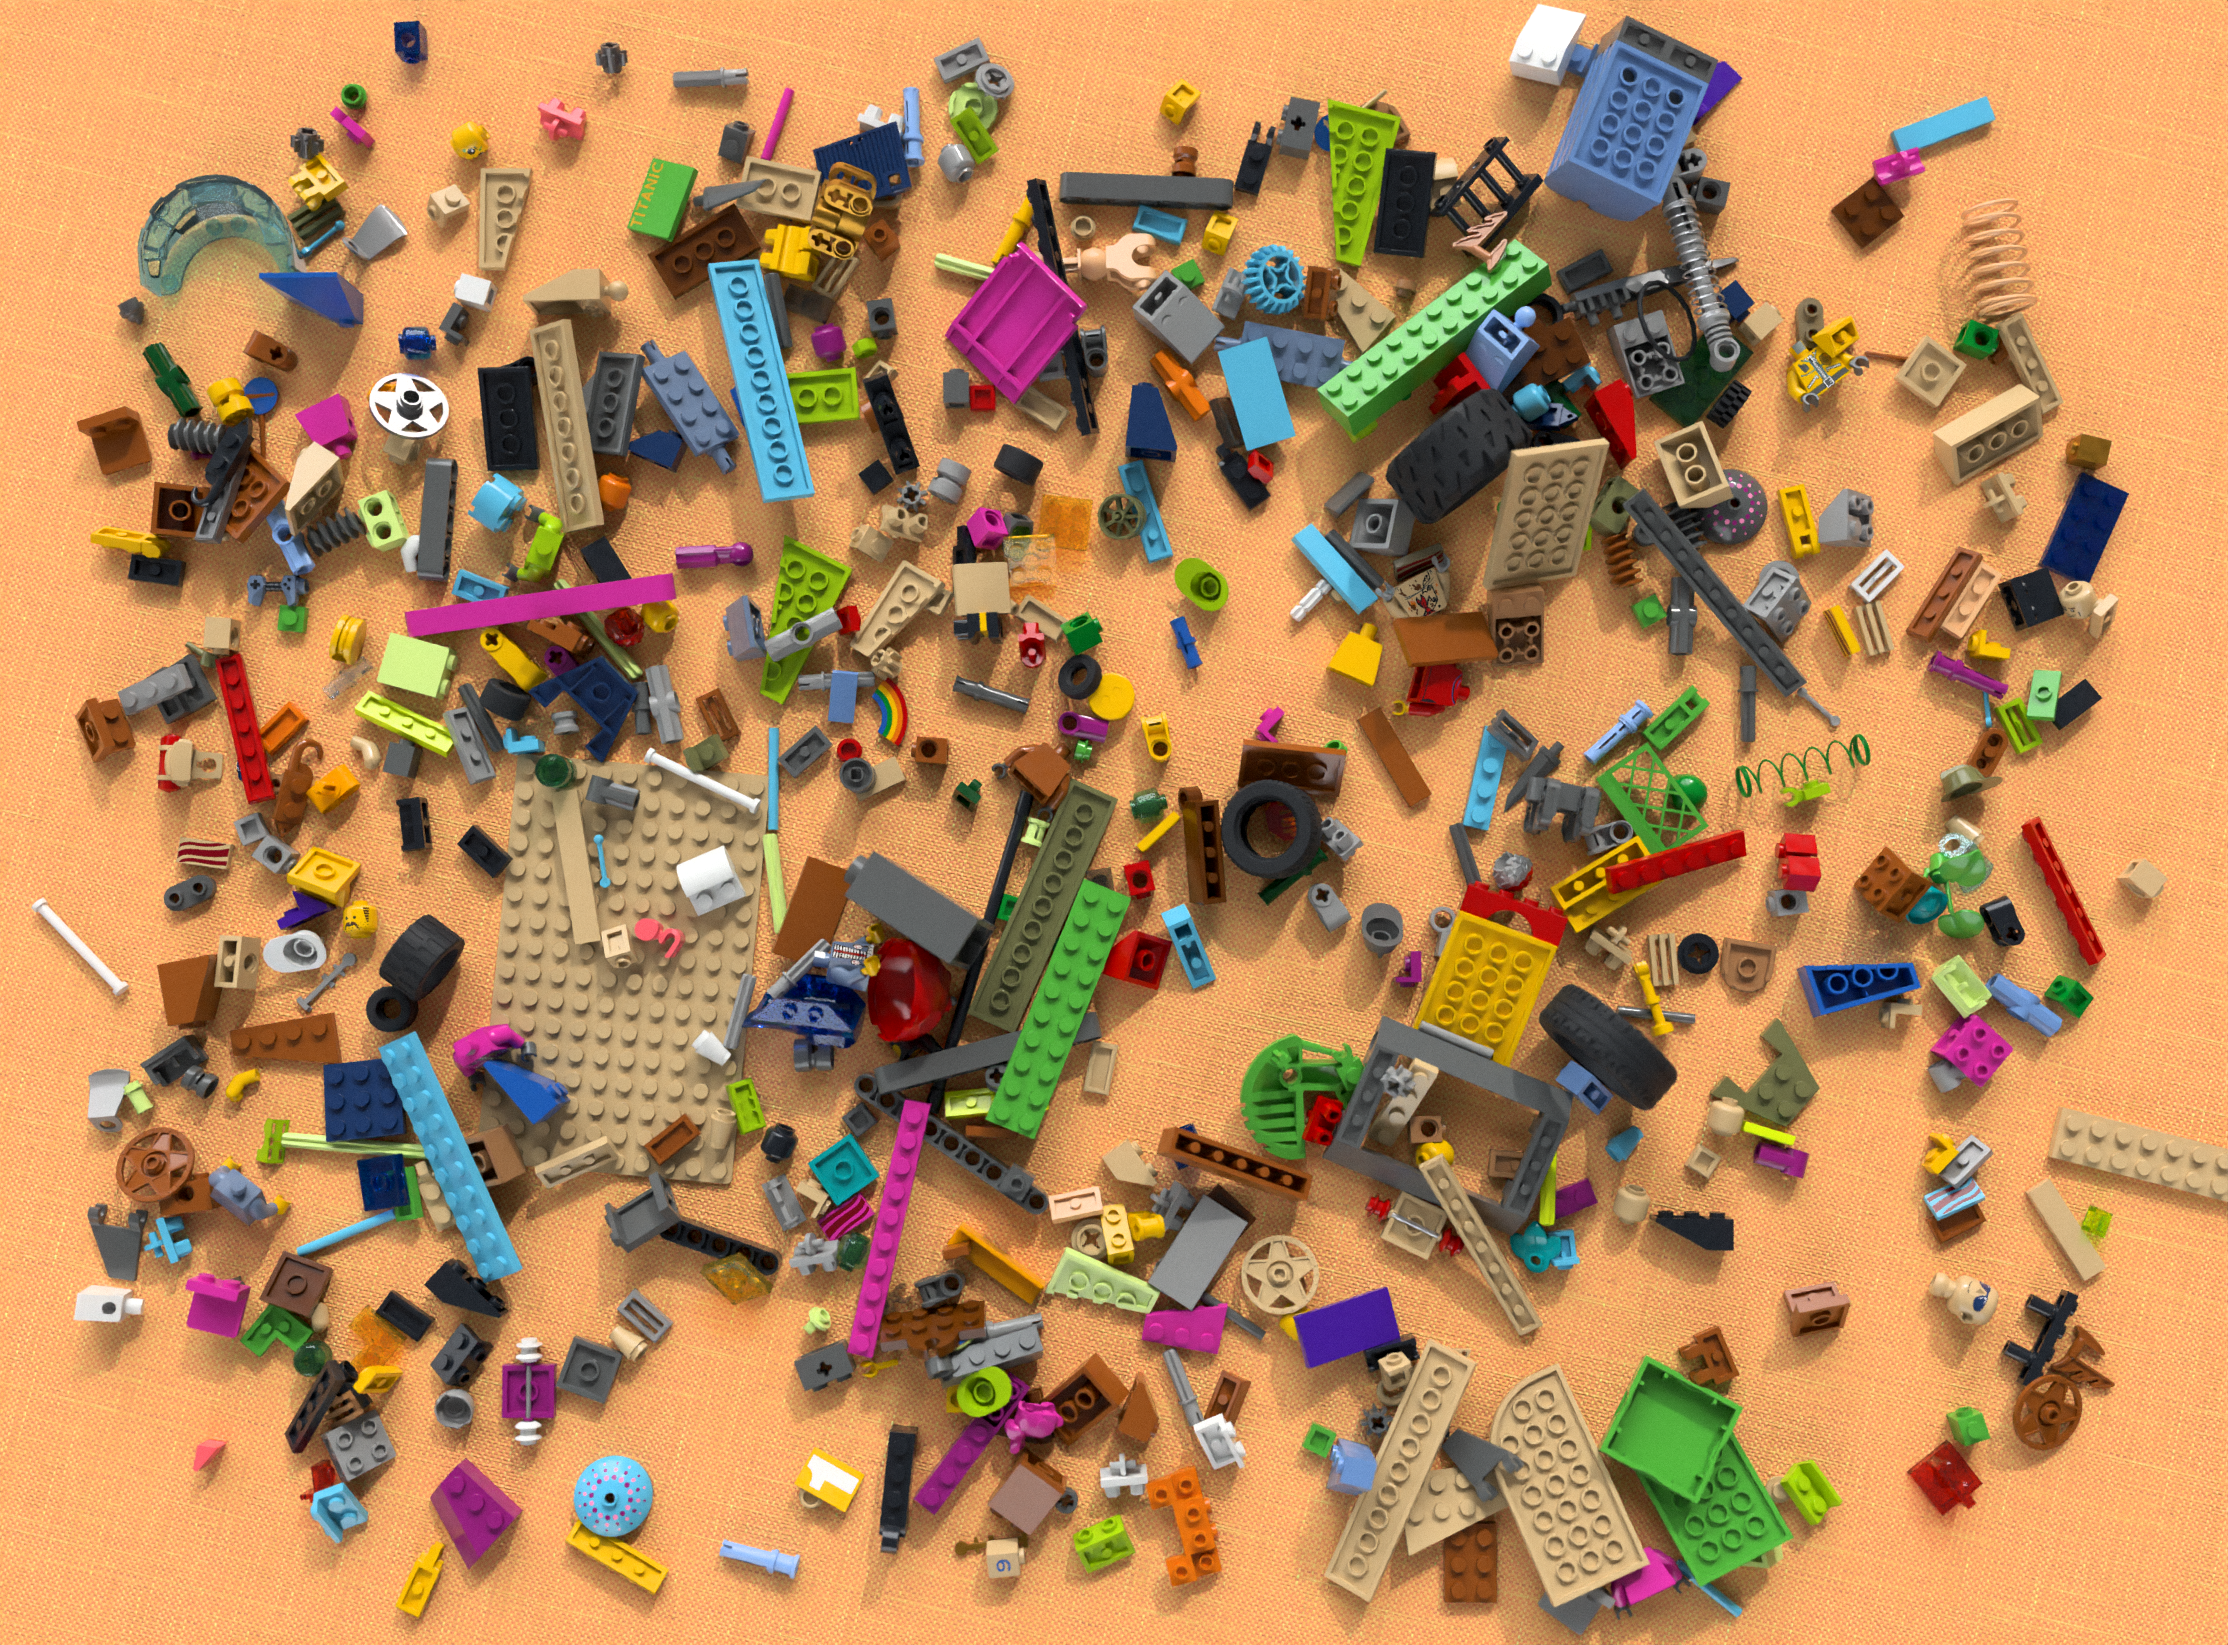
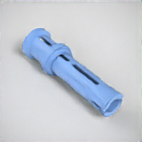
M907 87L903 89L905 134H903L901 142L904 145L907 167H919L925 163V159L922 157L924 137L920 134L919 89Z
M1639 699L1636 700L1635 706L1625 715L1621 714L1618 723L1590 749L1585 751L1584 756L1590 763L1595 765L1626 735L1637 732V727L1647 718L1651 719L1654 714L1644 702Z
M726 1539L723 1540V1547L721 1546L719 1556L765 1567L772 1574L775 1571L787 1574L791 1579L795 1578L800 1563V1555L796 1554L794 1557L780 1553L778 1549H772L769 1552L727 1541Z

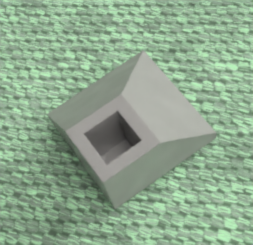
M1848 488L1843 489L1819 517L1818 543L1836 547H1871V539L1874 536V530L1871 525L1872 513L1874 512L1872 497Z

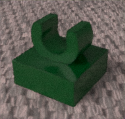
M975 778L969 786L961 781L955 788L952 798L970 812H973L982 798L978 792L983 784Z

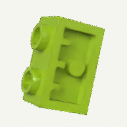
M1814 1460L1794 1463L1779 1482L1810 1526L1818 1524L1829 1508L1840 1506L1843 1502Z
M1120 1514L1073 1534L1076 1551L1088 1574L1136 1553Z

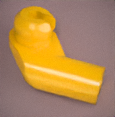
M258 1069L237 1074L232 1078L226 1088V1097L231 1102H239L243 1099L244 1093L242 1090L245 1085L260 1081L261 1077Z

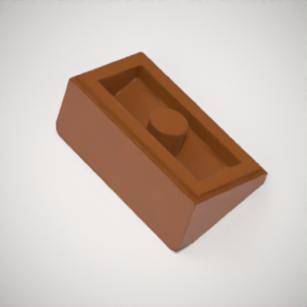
M1222 1370L1204 1419L1207 1420L1222 1413L1226 1422L1231 1421L1234 1426L1251 1381Z

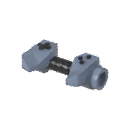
M262 575L250 576L247 582L248 602L260 607L266 592H284L288 606H296L299 602V595L308 594L309 582L307 579L300 578L299 575H285L282 582H267L266 578Z

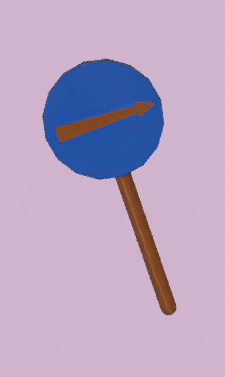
M258 377L246 384L244 396L250 400L255 410L254 414L259 415L261 455L266 459L265 414L272 411L277 405L279 392L273 381L268 378Z

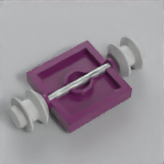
M535 1337L522 1338L521 1343L516 1344V1347L521 1348V1354L517 1355L516 1359L524 1363H505L502 1365V1418H523V1421L515 1425V1428L520 1430V1435L515 1437V1440L520 1441V1445H534L536 1440L542 1438L541 1435L536 1434V1429L540 1428L542 1424L534 1420V1418H554L556 1416L557 1363H535L542 1357V1354L537 1353V1348L543 1345V1343L537 1342Z

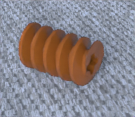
M1628 533L1614 535L1600 541L1602 545L1609 546L1603 550V554L1611 556L1606 559L1605 563L1606 565H1613L1607 571L1608 574L1616 575L1610 580V584L1618 585L1613 590L1631 587L1644 581L1643 578L1635 577L1641 571V568H1633V564L1637 563L1639 558L1630 557L1637 550L1636 548H1628V545L1634 542L1633 538H1626L1625 535Z

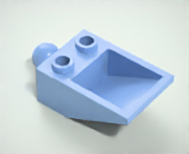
M1530 307L1519 308L1515 314L1514 323L1505 315L1493 309L1476 330L1465 352L1491 389L1495 388L1501 394L1540 347L1522 331L1523 328L1530 327L1535 322L1536 314Z

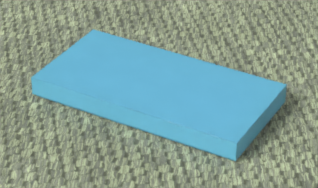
M1267 337L1219 351L1218 356L1246 450L1249 451L1296 436Z

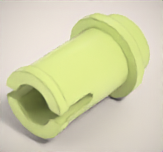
M138 1080L123 1087L125 1091L123 1094L129 1097L137 1111V1115L154 1107L142 1088L144 1084H140Z

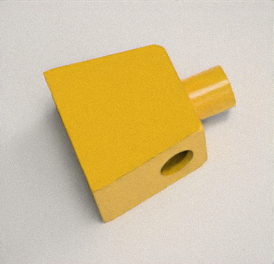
M1364 623L1359 635L1349 632L1326 669L1371 688L1375 682L1383 645L1373 641L1378 628Z

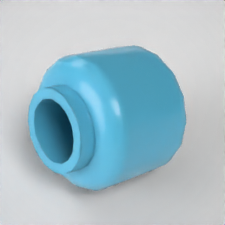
M1531 383L1513 394L1514 404L1511 407L1520 418L1522 417L1525 421L1531 422L1549 410L1548 404L1551 402V399L1542 385L1537 386Z

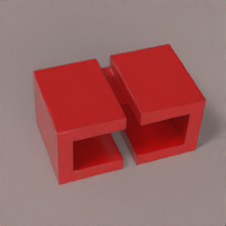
M1784 833L1780 843L1776 844L1775 857L1779 858L1778 878L1782 879L1784 890L1815 891L1822 877L1819 858H1814L1818 855L1815 835Z

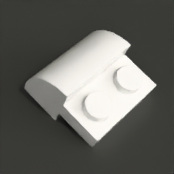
M724 845L677 865V874L686 897H689L698 916L746 896V892L735 872V866Z

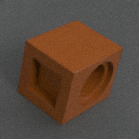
M882 218L863 233L865 243L880 262H883L901 247L898 237Z
M917 736L916 742H912L911 757L915 758L917 764L948 766V738ZM929 744L935 745L937 749L936 754L931 758L923 755L924 747Z

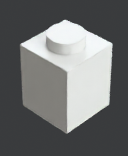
M462 273L460 280H457L454 286L455 298L463 305L491 312L498 288L489 280Z

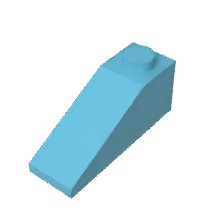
M1185 904L1161 913L1192 988H1197L1215 980V974Z

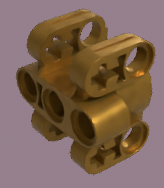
M836 162L830 168L829 180L824 179L807 240L812 248L845 260L853 256L862 238L873 209L872 204L877 192V181L874 175L844 162ZM840 171L844 172L842 180L837 178V174ZM852 175L855 176L853 185L850 184ZM867 180L871 183L872 188L866 191L858 186V182ZM818 233L823 234L821 241L816 239ZM831 237H834L833 244L831 246L829 245V242L831 240ZM846 241L850 244L851 249L841 251L837 247V243Z

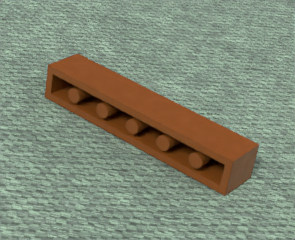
M1178 1127L1163 1129L1157 1154L1292 1202L1308 1200L1313 1175Z

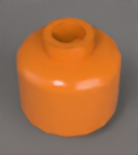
M609 472L608 475L600 477L598 486L603 509L613 512L615 508L622 509L625 507L632 490L630 484L627 483L628 478L614 472Z

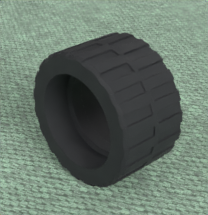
M424 915L410 925L392 945L381 963L379 975L412 1001H419L430 994L448 975L461 956L465 941L432 915Z

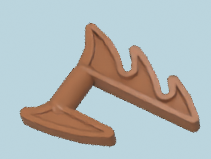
M1507 212L1489 215L1484 218V224L1467 229V235L1470 236L1453 243V250H1465L1472 253L1487 264V272L1491 273L1505 253L1508 245L1507 239H1503L1491 253L1481 246L1507 219Z

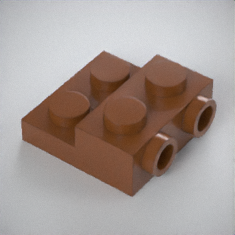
M542 618L539 622L531 619L526 627L583 658L586 654L589 655L595 647L596 641L587 637L589 632L570 621L567 625L558 622L557 626Z

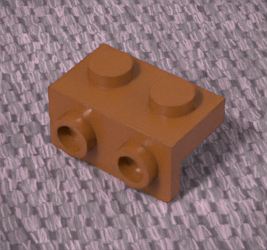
M1308 266L1302 317L1322 321L1334 320V316L1338 312L1337 290H1340L1342 284L1340 269Z

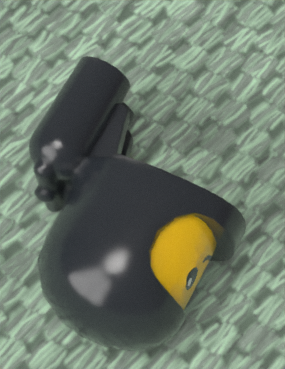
M928 1033L909 1041H889L890 1048L900 1057L899 1062L915 1058L922 1050L929 1054L943 1050L934 1037Z

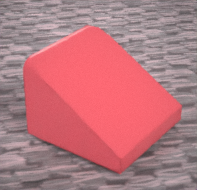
M208 1439L199 1444L196 1450L193 1471L197 1472L208 1466L223 1449L226 1442Z

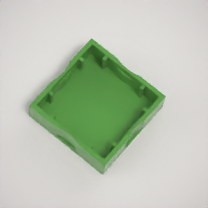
M1645 1355L1642 1357L1598 1447V1451L1689 1502L1698 1504L1714 1471L1716 1458L1721 1448L1728 1441L1743 1407L1710 1389L1693 1384L1677 1371Z

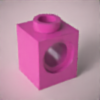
M979 507L966 523L974 546L978 548L996 550L1009 535L999 510Z

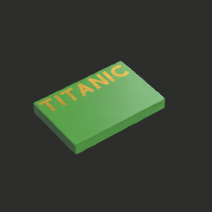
M653 158L627 228L632 232L673 242L699 171L693 167Z

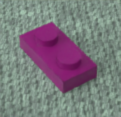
M1588 1178L1581 1179L1556 1190L1555 1220L1598 1203Z

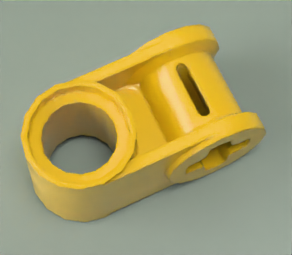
M1161 712V715L1150 718L1140 717L1150 758L1157 763L1166 762L1172 753L1166 713ZM1158 744H1163L1167 747L1168 751L1164 756H1157L1154 754L1153 748Z
M1150 1211L1127 1213L1132 1240L1142 1241L1152 1237H1164L1165 1225L1160 1214L1151 1213Z

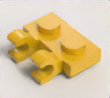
M320 153L301 165L299 168L302 172L288 180L289 184L295 188V193L306 202L311 211H315L321 206L323 198L329 202L349 188L346 182Z

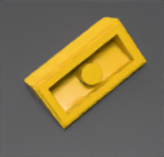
M1851 315L1833 321L1811 337L1832 358L1860 339Z

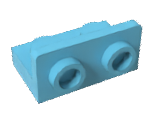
M344 1482L314 1493L313 1505L310 1508L311 1516L320 1523L325 1534L330 1536L335 1543L342 1542L343 1530L368 1520V1512Z

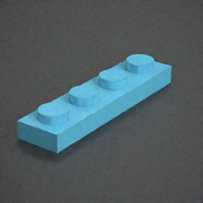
M1484 726L1462 822L1464 826L1484 831L1489 829L1507 749L1486 730L1488 726Z

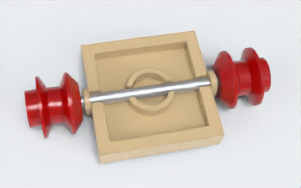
M1401 1190L1393 1208H1391L1389 1198L1384 1202L1380 1200L1379 1193L1375 1197L1370 1196L1366 1203L1367 1217L1375 1214L1377 1215L1378 1222L1383 1221L1386 1217L1388 1218L1380 1238L1428 1260L1436 1241L1438 1242L1439 1251L1449 1250L1450 1257H1453L1455 1253L1459 1255L1464 1247V1242L1459 1234L1457 1236L1452 1235V1228L1445 1230L1443 1233L1441 1232L1448 1217L1445 1210Z

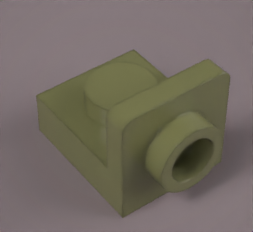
M714 734L696 746L683 750L686 763L693 773L708 770L729 757L719 734Z

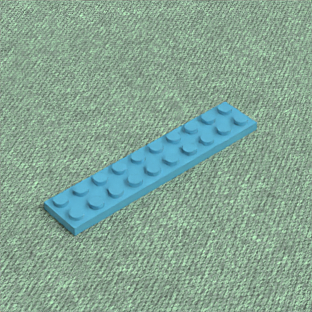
M759 260L709 263L707 267L763 503L813 497L815 491Z
M416 1031L378 1048L382 1061L389 1071L392 1083L399 1093L403 1107L412 1122L414 1132L422 1144L424 1154L431 1164L435 1178L445 1195L446 1203L450 1206L456 1220V1225L463 1235L467 1249L473 1257L478 1274L482 1277L483 1282L487 1283L523 1269Z

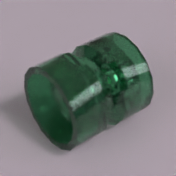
M547 754L538 760L535 774L538 781L547 787L566 789L575 782L577 769L572 760L557 754Z

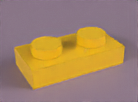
M369 1366L359 1374V1379L353 1387L359 1394L386 1393L403 1372L398 1366Z

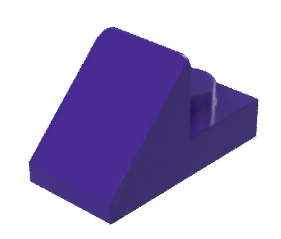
M292 891L299 908L296 907L284 912L285 917L276 921L280 930H291L337 908L334 904L300 891Z

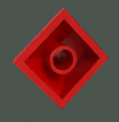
M1134 930L1111 948L1102 974L1158 991L1172 941Z

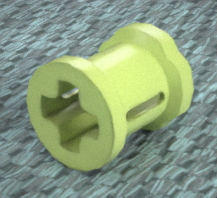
M1029 817L1028 821L1030 823L1026 835L1022 837L1021 841L1041 848L1046 828L1050 827V823Z

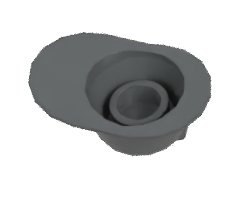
M1374 903L1367 906L1363 911L1362 934L1366 948L1377 953L1380 959L1383 954L1391 953L1402 942L1403 920L1400 912L1393 906L1385 903Z

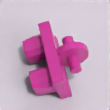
M1918 147L1872 162L1874 176L1879 186L1919 175L1926 171L1920 160Z

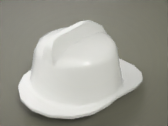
M300 930L291 935L271 939L265 945L263 958L266 964L273 970L291 973L319 968L324 964L327 953L323 945V937H319L310 930Z

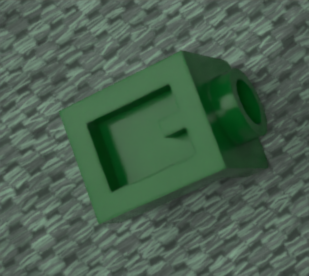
M2061 975L2055 978L2044 994L2047 998L2058 1002L2071 1016L2077 1018L2081 1017L2094 999L2078 981Z

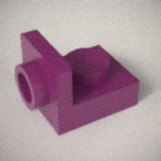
M1408 951V956H1404V972H1408V977H1393V982H1400V987H1415V982H1422L1421 951Z

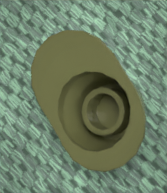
M1957 765L1940 774V779L1946 793L1941 801L1948 802L1961 796L1988 790L1999 785L2003 778L1999 776L1985 778L1973 766Z

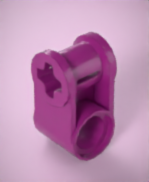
M552 646L545 652L544 660L555 676L580 666L572 654L565 648ZM556 653L563 654L560 658L561 663L554 662L556 660Z

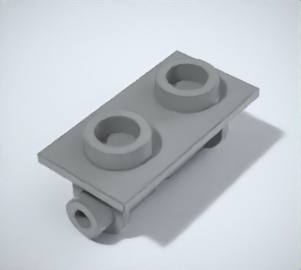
M785 1173L761 1185L783 1231L791 1229L807 1220Z

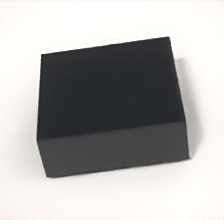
M879 459L858 474L873 495H876L894 481Z

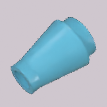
M1632 1125L1628 1130L1608 1140L1605 1150L1616 1162L1627 1160L1644 1135L1639 1128Z

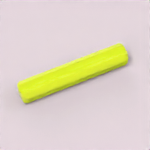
M1557 1151L1540 1188L1539 1223L1545 1226L1555 1224Z

